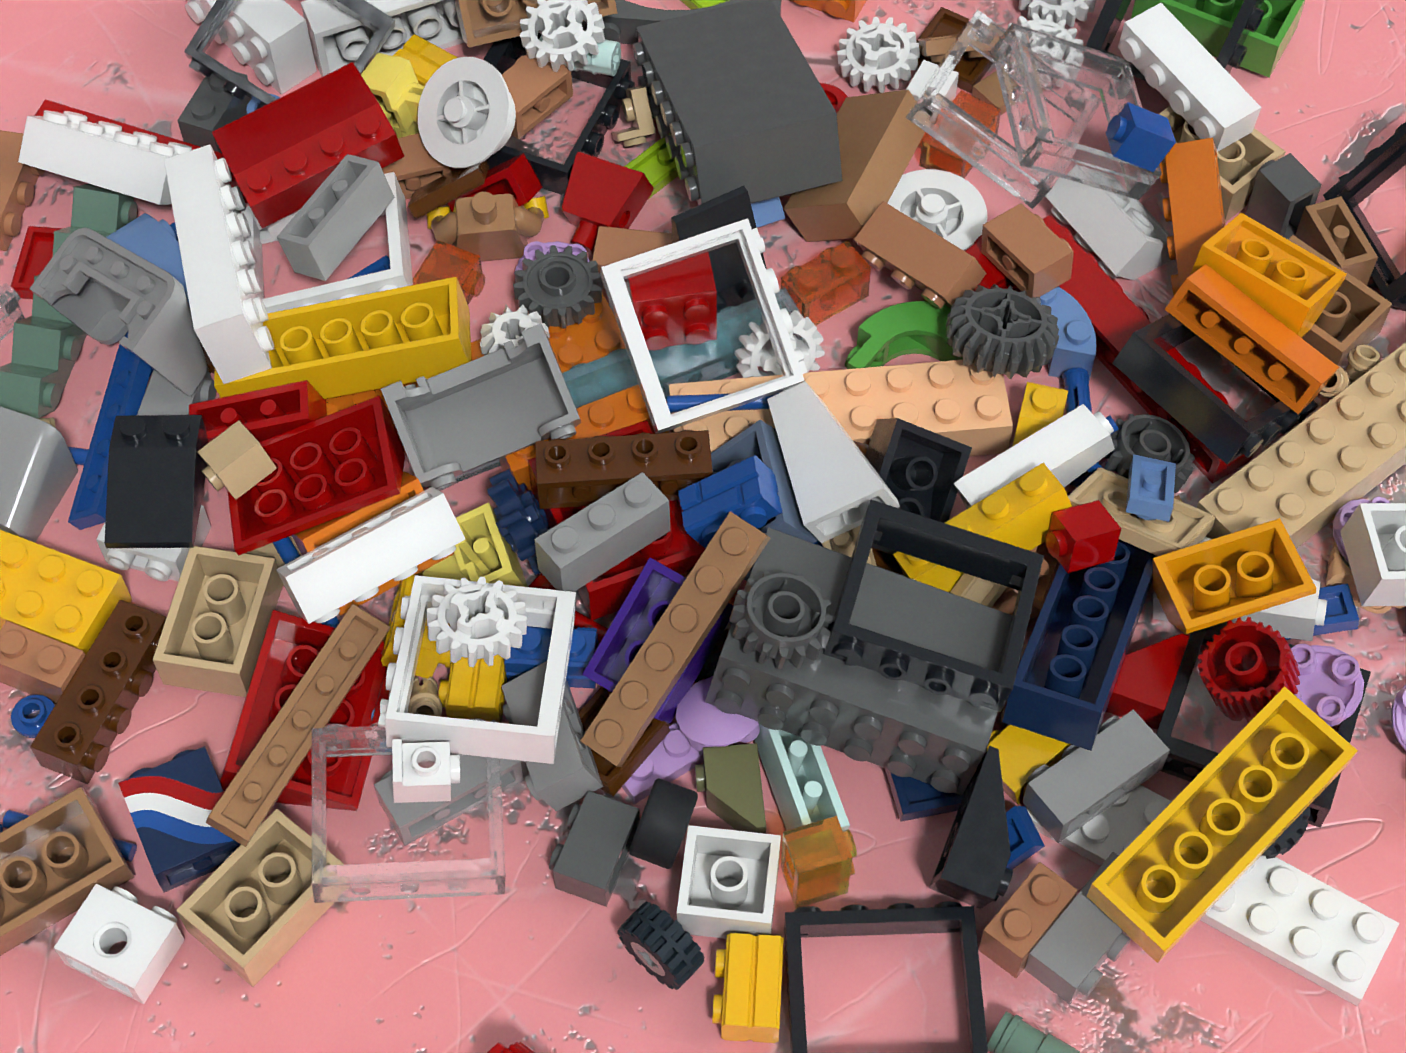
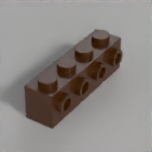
M683 430L680 432L658 434L639 433L636 435L613 437L595 436L593 438L567 440L558 438L535 442L540 509L589 506L642 472L669 501L680 500L679 490L713 475L709 430Z
M121 599L119 600L30 746L41 766L85 784L90 782L95 772H99L105 766L110 746L117 734H122L126 730L131 719V711L139 697H144L148 693L152 685L153 674L156 670L153 657L167 617Z

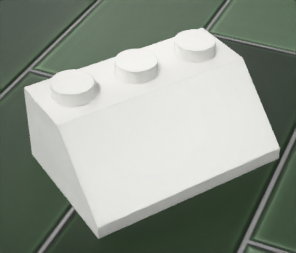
M1074 160L1044 194L1053 205L1052 213L1061 222L1067 225L1070 224L1077 232L1074 236L1075 239L1085 249L1094 251L1101 259L1098 262L1099 266L1110 277L1136 280L1171 261L1167 247V236H1170L1169 233L1112 171Z

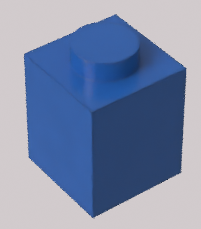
M1127 102L1119 115H1115L1111 119L1105 132L1113 157L1151 172L1156 170L1176 143L1168 118Z

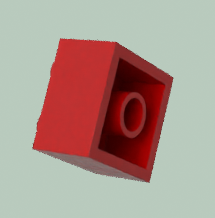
M709 252L626 279L627 290L648 350L656 351L669 346L697 345L706 341L717 340V290Z

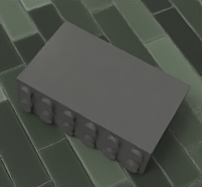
M748 0L636 27L638 42L633 43V52L637 66H642L643 75L638 76V85L646 87L652 119L656 118L661 139L665 138L670 159L675 158L680 180L685 179V186L690 201L696 200L698 205H701L741 186H745L750 202L755 203L843 181L837 112L772 0Z
M768 527L766 535L771 539L757 558L749 578L758 581L761 579L764 571L774 574L787 570L790 574L798 576L802 574L814 586L819 585L821 587L820 593L823 599H830L832 603L828 614L834 616L851 557ZM867 563L849 624L999 672L1012 615ZM732 623L707 693L706 703L716 706L717 709L724 713L739 714L758 721L768 729L783 730L794 734L809 744L816 746L824 745L843 752L853 760L868 761L887 768L897 776L911 777L931 784L938 791L955 793L961 796L964 794L986 753L998 711L981 705L977 708L969 701L947 694H934L925 687L904 680H891L881 675L880 672L858 665H845L846 661L824 655L825 648H821L817 659L814 661L805 656L800 668H796L790 659L785 660L782 669H777L775 659L770 657L762 665L758 663L760 655L758 651L754 650L747 654L742 651L746 639H734L733 632L736 624Z

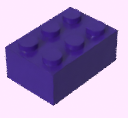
M649 558L582 675L612 692L686 578L656 560ZM727 604L654 716L657 720L666 721L669 724L673 720L677 705L692 687L729 623L734 607L732 604Z

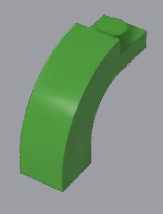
M911 301L887 307L873 314L858 327L857 346L849 353L845 361V367L847 369L880 367L890 360L906 354H923L939 361L963 360V357L954 356L953 347L947 344L946 321L951 309L946 305L938 309L927 301Z

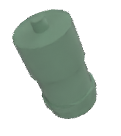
M1007 1011L1001 1018L987 1044L988 1051L992 1053H1080L1079 1050L1050 1033L1045 1034L1024 1022L1021 1016L1017 1014L1014 1016Z

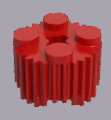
M1239 617L1235 623L1231 620L1227 621V626L1220 629L1221 634L1219 636L1214 634L1212 636L1214 641L1206 643L1208 650L1205 649L1201 655H1198L1200 663L1197 665L1203 683L1215 705L1232 721H1241L1245 718L1247 723H1249L1284 686L1293 694L1298 693L1296 685H1300L1298 678L1300 672L1288 642L1284 637H1281L1278 630L1273 631L1270 625L1265 628L1262 622L1257 624L1252 621L1251 617H1247L1246 621H1242Z

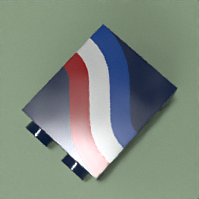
M205 746L197 750L182 751L174 756L171 761L157 767L137 770L128 779L118 783L154 876L163 892L215 871L241 845L206 823L209 814L224 794V791Z

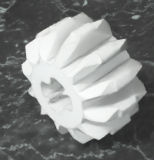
M522 304L516 312H512L505 305L504 314L498 315L491 312L489 317L490 323L482 324L480 348L485 356L505 348L503 343L512 341L515 347L518 346L517 342L523 338L521 333L523 330L542 324L548 338H550L549 329L545 323H542V318L537 311L528 314V310Z

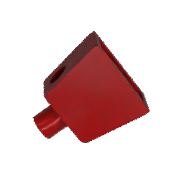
M577 152L562 204L563 214L571 224L577 227L570 243L580 244L587 252L591 253L596 244L599 226L629 229L654 190L645 174Z

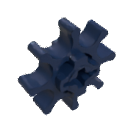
M509 468L489 478L492 487L488 488L487 492L497 505L493 510L497 518L496 524L502 537L510 544L513 552L517 553L521 561L528 559L534 574L538 575L541 572L538 569L534 539L550 530L549 518L545 510L540 509L539 501L535 498L531 490L528 491L525 483L518 485L512 470Z

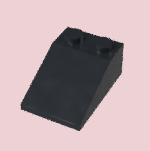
M741 186L671 217L672 243L747 218L751 228H757L749 194L745 186ZM737 243L708 251L717 290V319L727 311L742 304L755 302L756 297ZM760 253V254H761V257H762V260H763V263H764V266H765V268H766V264H765V260H764L763 253Z
M134 415L115 417L108 460L104 540L106 548H194L205 476L202 470L207 467L198 451L209 443L202 415Z
M899 418L877 419L865 457L897 498L900 505L899 509L945 523L950 518L958 493L954 483L963 477L972 447ZM873 543L871 546L873 549L892 556L898 552Z
M992 746L987 748L981 763L964 792L929 889L979 909L992 901L996 902L999 896L1003 897L1013 875V870L1007 868L1011 852L999 749Z

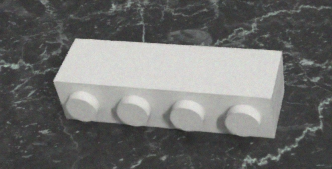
M1162 3L1124 22L1118 44L1121 54L1128 62H1132L1145 76L1146 81L1151 87L1156 88L1170 103L1173 111L1181 115L1193 127L1200 139L1213 137L1218 152L1253 132L1262 107Z
M430 487L276 570L299 615L309 624L314 621L316 623H323L338 615L340 612L339 607L352 600L361 602L371 598L379 592L378 586L389 580L400 581L410 577L417 572V565L428 559L439 560L452 554L456 550L455 545L464 541L465 537L444 493Z

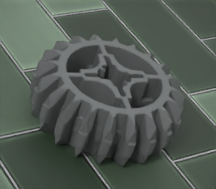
M996 284L987 289L978 285L975 291L965 290L963 296L957 297L952 305L946 321L947 344L953 347L954 356L963 357V365L973 364L977 366V373L986 370L992 372L993 377L997 374H1005L1009 379H1012L1014 374L1017 373L1027 378L1030 371L1040 372L1042 366L1049 364L1050 359L1053 357L1059 340L1058 318L1051 315L1050 306L1041 305L1040 297L1031 298L1027 296L1026 290L1017 292L1012 290L1011 286L1007 289H1002Z

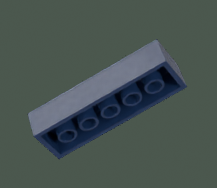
M1119 539L1113 561L1067 573L1061 564L1059 565L1019 663L1013 690L1008 697L1002 722L1092 751L1153 581V558L1157 557L1156 555Z

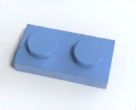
M1133 454L1129 469L1126 513L1135 514L1144 520L1158 519L1169 522L1174 504L1176 463Z

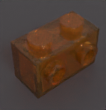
M848 241L835 248H827L817 258L802 266L791 268L781 277L780 306L786 308L789 315L794 310L799 311L803 318L809 317L816 326L869 296L871 266Z

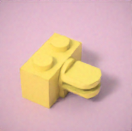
M377 53L361 76L381 106L397 138L414 135L419 132L418 106L425 86L418 83L410 60L399 56L395 57Z
M489 502L456 517L465 540L455 545L456 550L452 556L424 570L422 575L456 580L466 578L468 581L475 582L481 576L485 577L486 583H496L500 580L504 585L528 587L517 554L513 552L510 544L502 537L496 524V515Z

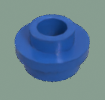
M43 695L27 696L14 706L11 713L12 725L20 735L36 738L55 705L49 698ZM40 710L35 718H26L30 713Z

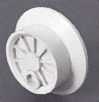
M459 57L448 61L438 68L426 83L418 106V129L425 148L434 159L449 167L469 168L484 162L507 143L515 125V104L503 76L493 65L476 57Z
M923 169L903 174L887 203L963 251L974 245L976 239L982 235L983 224L987 223V207L980 192L964 178L943 170Z

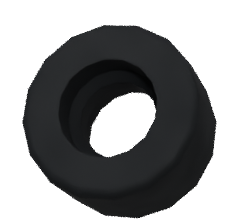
M660 778L656 779L631 843L629 854L666 869L672 868L698 799L697 792Z

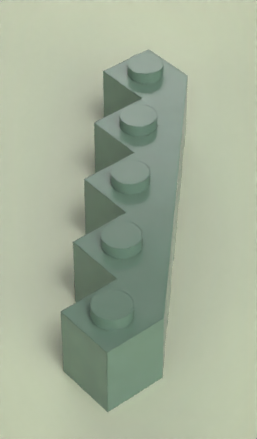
M89 183L74 187L71 226L54 231L53 256L66 238L77 229L89 228L107 237L136 219L137 204L134 202V197ZM39 275L34 276V282H35V280L38 278ZM33 293L32 316L14 322L11 363L0 367V406L38 419L55 411L87 334L35 293Z

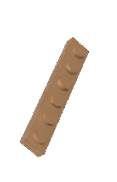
M731 511L729 512L580 742L615 766L622 767L771 539L768 535Z
M351 605L206 820L208 825L245 847L248 845L387 636L391 628L389 625L356 605Z

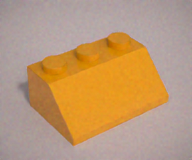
M1243 213L1237 215L1201 246L1190 275L1203 265L1207 264L1301 338L1315 324L1347 275V273Z
M1280 518L1153 558V589L1169 623L1185 634L1315 594L1317 589Z

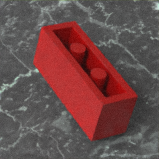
M308 380L189 404V415H202L208 442H211L238 420L258 442L327 416L326 400Z

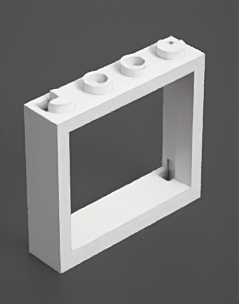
M395 172L384 174L395 198L380 215H386L390 269L264 299L262 244L278 241L277 236L298 211L261 228L250 206L241 210V213H244L251 231V236L246 237V240L250 241L257 263L251 265V268L256 269L263 290L257 293V297L260 296L262 298L267 313L413 285L406 200Z
M748 218L601 267L600 276L655 434L663 433L780 393L786 388L805 381L803 374L807 373V369L803 361L805 359L800 348L794 350L789 334L793 333L794 329L790 315L786 308L780 309L775 293H778L780 290L776 275L772 268L766 269L760 254L765 252L763 238H760L757 228H751ZM736 242L783 376L670 414L624 280Z
M415 575L411 596L402 597L401 619L405 620L404 628L396 627L393 654L398 655L397 663H389L387 668L386 690L391 691L389 700L381 699L378 727H385L386 747H392V739H402V743L450 742V753L554 764L575 622L576 592L503 584L504 593L515 589L517 591V602H525L527 626L552 629L537 727L421 715L407 712L427 618V608H432V597L434 594L444 596V585L450 584L457 589L461 587V580ZM469 581L470 585L477 584L475 581ZM486 583V585H488V586H493V584H494V583Z

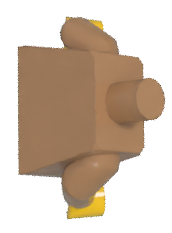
M479 192L474 197H464L455 200L453 212H450L449 206L438 207L427 213V228L432 229L435 239L440 244H452L454 264L521 258L524 255V248L528 245L527 237L536 236L541 230L543 220L549 217L546 197L532 198L523 206H518L514 196L511 194L492 195L489 192Z

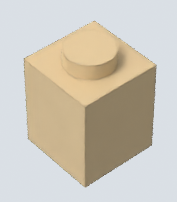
M239 420L198 451V454L207 464V467L202 470L204 476L217 491L225 487L235 500L277 469L260 443Z

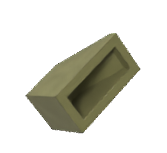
M757 743L704 747L703 764L695 765L697 792H706L707 808L737 831L766 834Z

